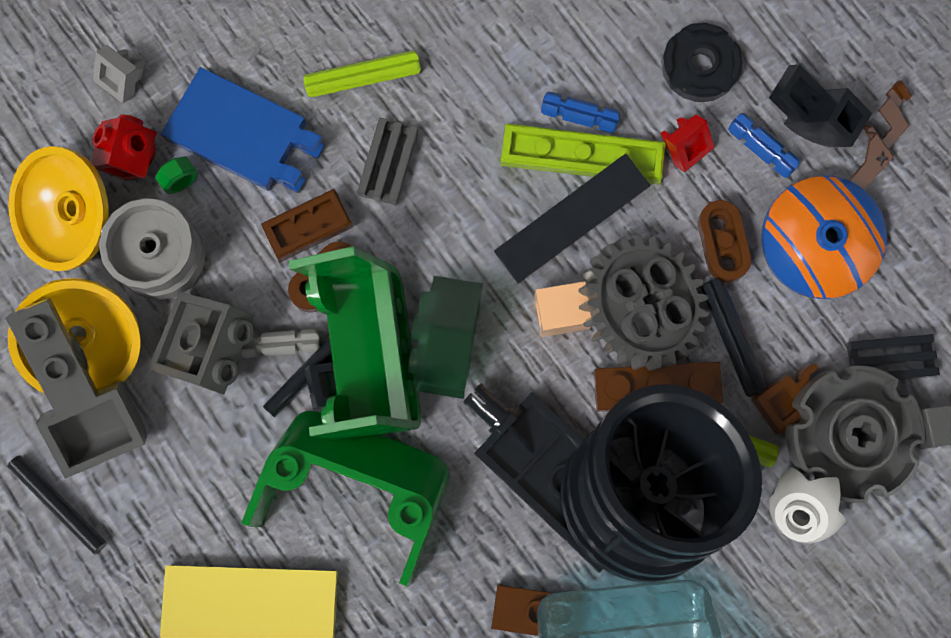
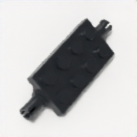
M480 383L474 389V393L485 404H482L472 393L463 401L466 406L472 409L491 427L489 430L491 435L476 450L474 455L600 573L603 569L582 551L572 537L561 506L560 494L563 472L570 456L582 443L583 439L533 392L516 409L513 407L507 409L485 388L484 384Z

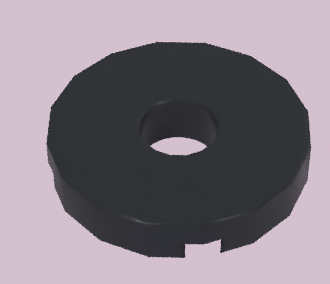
M709 23L689 24L682 28L680 32L672 36L667 42L661 60L663 77L670 89L682 98L694 102L714 101L726 95L737 82L743 64L741 49L736 40L733 42L732 38L728 36L727 31ZM698 54L706 55L712 62V68L699 70L694 67L691 58Z

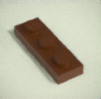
M720 361L673 364L665 368L661 366L652 371H648L646 366L637 370H632V367L600 368L593 371L596 412L610 411L618 401L635 390L662 384L688 387L708 395L720 404L724 403Z

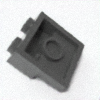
M179 292L149 369L224 395L228 385H231L238 376V366L236 363L242 347L252 339L253 326L251 323L254 315L230 304Z

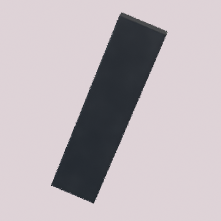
M625 153L495 249L494 253L516 283L520 284L647 190L650 184Z

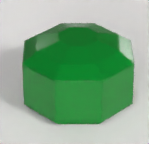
M187 156L172 158L164 163L158 170L155 178L162 189L171 195L191 186L199 173Z

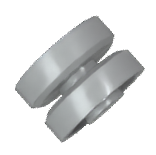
M143 198L127 202L111 214L102 228L99 242L102 263L111 276L144 298L165 300L177 297L179 292L184 293L191 288L203 271L206 253L202 237L177 208L163 200Z

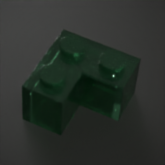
M434 276L430 291H422L419 314L415 315L412 329V339L419 340L418 349L412 348L408 373L416 374L414 391L464 399L480 312L483 283Z

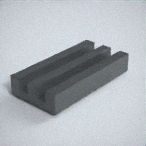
M379 117L358 186V196L397 206L419 133L418 127L412 125L406 127L403 126V123L397 121L391 123L387 119ZM386 132H389L391 135L374 190H371L369 187ZM401 135L407 138L391 192L386 194L383 193Z

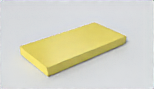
M165 565L160 638H335L338 571Z

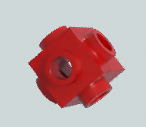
M120 114L118 118L102 121L96 128L92 138V145L95 148L91 163L96 170L125 181L145 178L148 166L152 163L156 154L154 142L157 132L144 127V122L141 119L131 115Z

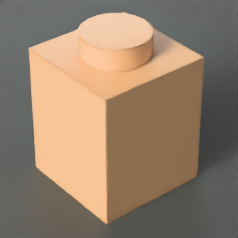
M586 281L535 290L534 300L541 337L590 329V327H584L583 325L587 319L591 318L590 312L579 310L581 304L589 301V297L578 292L579 288L586 285Z

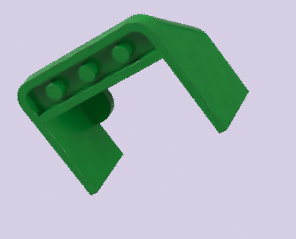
M354 246L290 260V270L309 278V282L306 284V296L310 305L315 306L319 312L327 314L337 395L330 396L327 399L326 406L322 408L321 419L323 425L309 427L310 436L340 439L418 429L421 424V409L404 286L398 269L394 265Z
M304 411L298 414L267 457L241 524L249 527H262L277 489L291 491L299 488L307 480L312 465L320 466L394 494L388 509L389 524L397 534L414 540L399 584L406 587L411 585L449 484L450 472L446 463L436 455L379 434L340 439L312 437L309 434V427L323 425L321 413L317 411Z

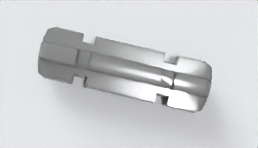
M303 329L301 333H297L295 330L262 333L259 337L254 333L250 342L243 345L240 355L244 358L259 357V353H263L265 356L298 354V350H302L304 353H313L321 346V336L317 329Z

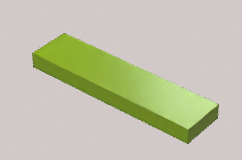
M505 123L500 166L594 177L626 153L649 184L660 185L665 142Z

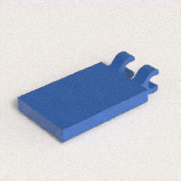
M202 67L198 69L160 134L166 141L269 191L275 181L299 193L306 178L302 177V171L284 164L292 148L295 147L309 156L318 159L325 147V144L321 142V136L312 131L303 130L307 124L304 117Z

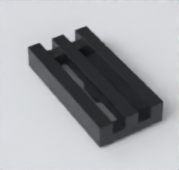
M934 334L851 341L846 344L850 366H872L923 361L924 368L888 371L887 373L893 375L898 380L930 378L940 375L939 367H935L934 361L937 359V353L932 348V343L935 342ZM921 346V352L869 357L858 356V351Z

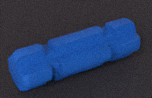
M550 91L546 92L541 106V113L543 115L554 118L557 115L563 116L562 120L593 128V125H598V130L613 133L616 130L620 117V112L617 109L605 106L604 110L598 108V104L569 96L565 100L562 99L561 94Z
M746 113L739 114L729 125V132L738 140L743 138L746 141L744 145L768 165L773 163L775 165L773 169L782 177H789L799 166L800 159L790 150L787 153L782 150L785 146L761 126L756 128L753 125L755 121Z

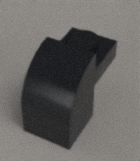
M800 64L788 66L769 96V99L787 116L784 122L786 127L808 141L827 147H853L873 114L849 88L825 90Z

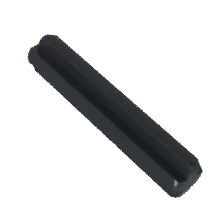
M720 278L711 280L702 286V292L708 296L706 302L745 395L748 397L755 396L766 390L768 383L725 281Z

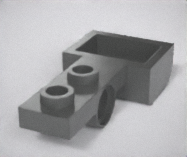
M50 297L15 311L5 318L53 408L42 413L36 421V425L65 479L145 445L147 435L144 424L124 383L120 380L97 390L89 375V366L82 347L74 337H70Z

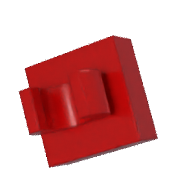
M697 114L689 120L682 117L676 120L678 129L672 134L665 130L661 132L663 142H665V147L670 151L674 165L684 173L715 148L707 121Z

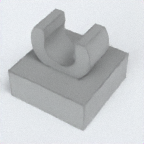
M106 45L95 52L93 81L124 103L134 96L135 83L143 77L145 63L140 61L133 65L128 61L129 51L127 49L116 52Z

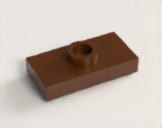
M335 188L261 223L279 262H283L353 228Z
M497 585L491 629L547 638H578L583 598Z

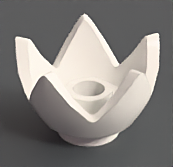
M789 467L779 479L774 494L769 498V511L773 523L783 535L799 543L811 544L823 541L834 535L846 522L845 517L839 512L841 493L837 477H824L808 481L798 470ZM799 509L807 512L810 515V519H800L795 511Z

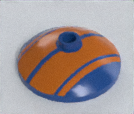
M815 176L794 183L781 192L773 201L764 218L761 242L768 267L784 286L806 297L831 299L845 296L858 290L873 277L885 254L887 230L879 206L863 188L844 178ZM828 228H833L837 231L838 238L835 243L829 242L826 238Z

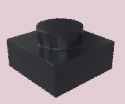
M333 362L311 365L305 368L313 410L326 406V401L330 396L337 395Z

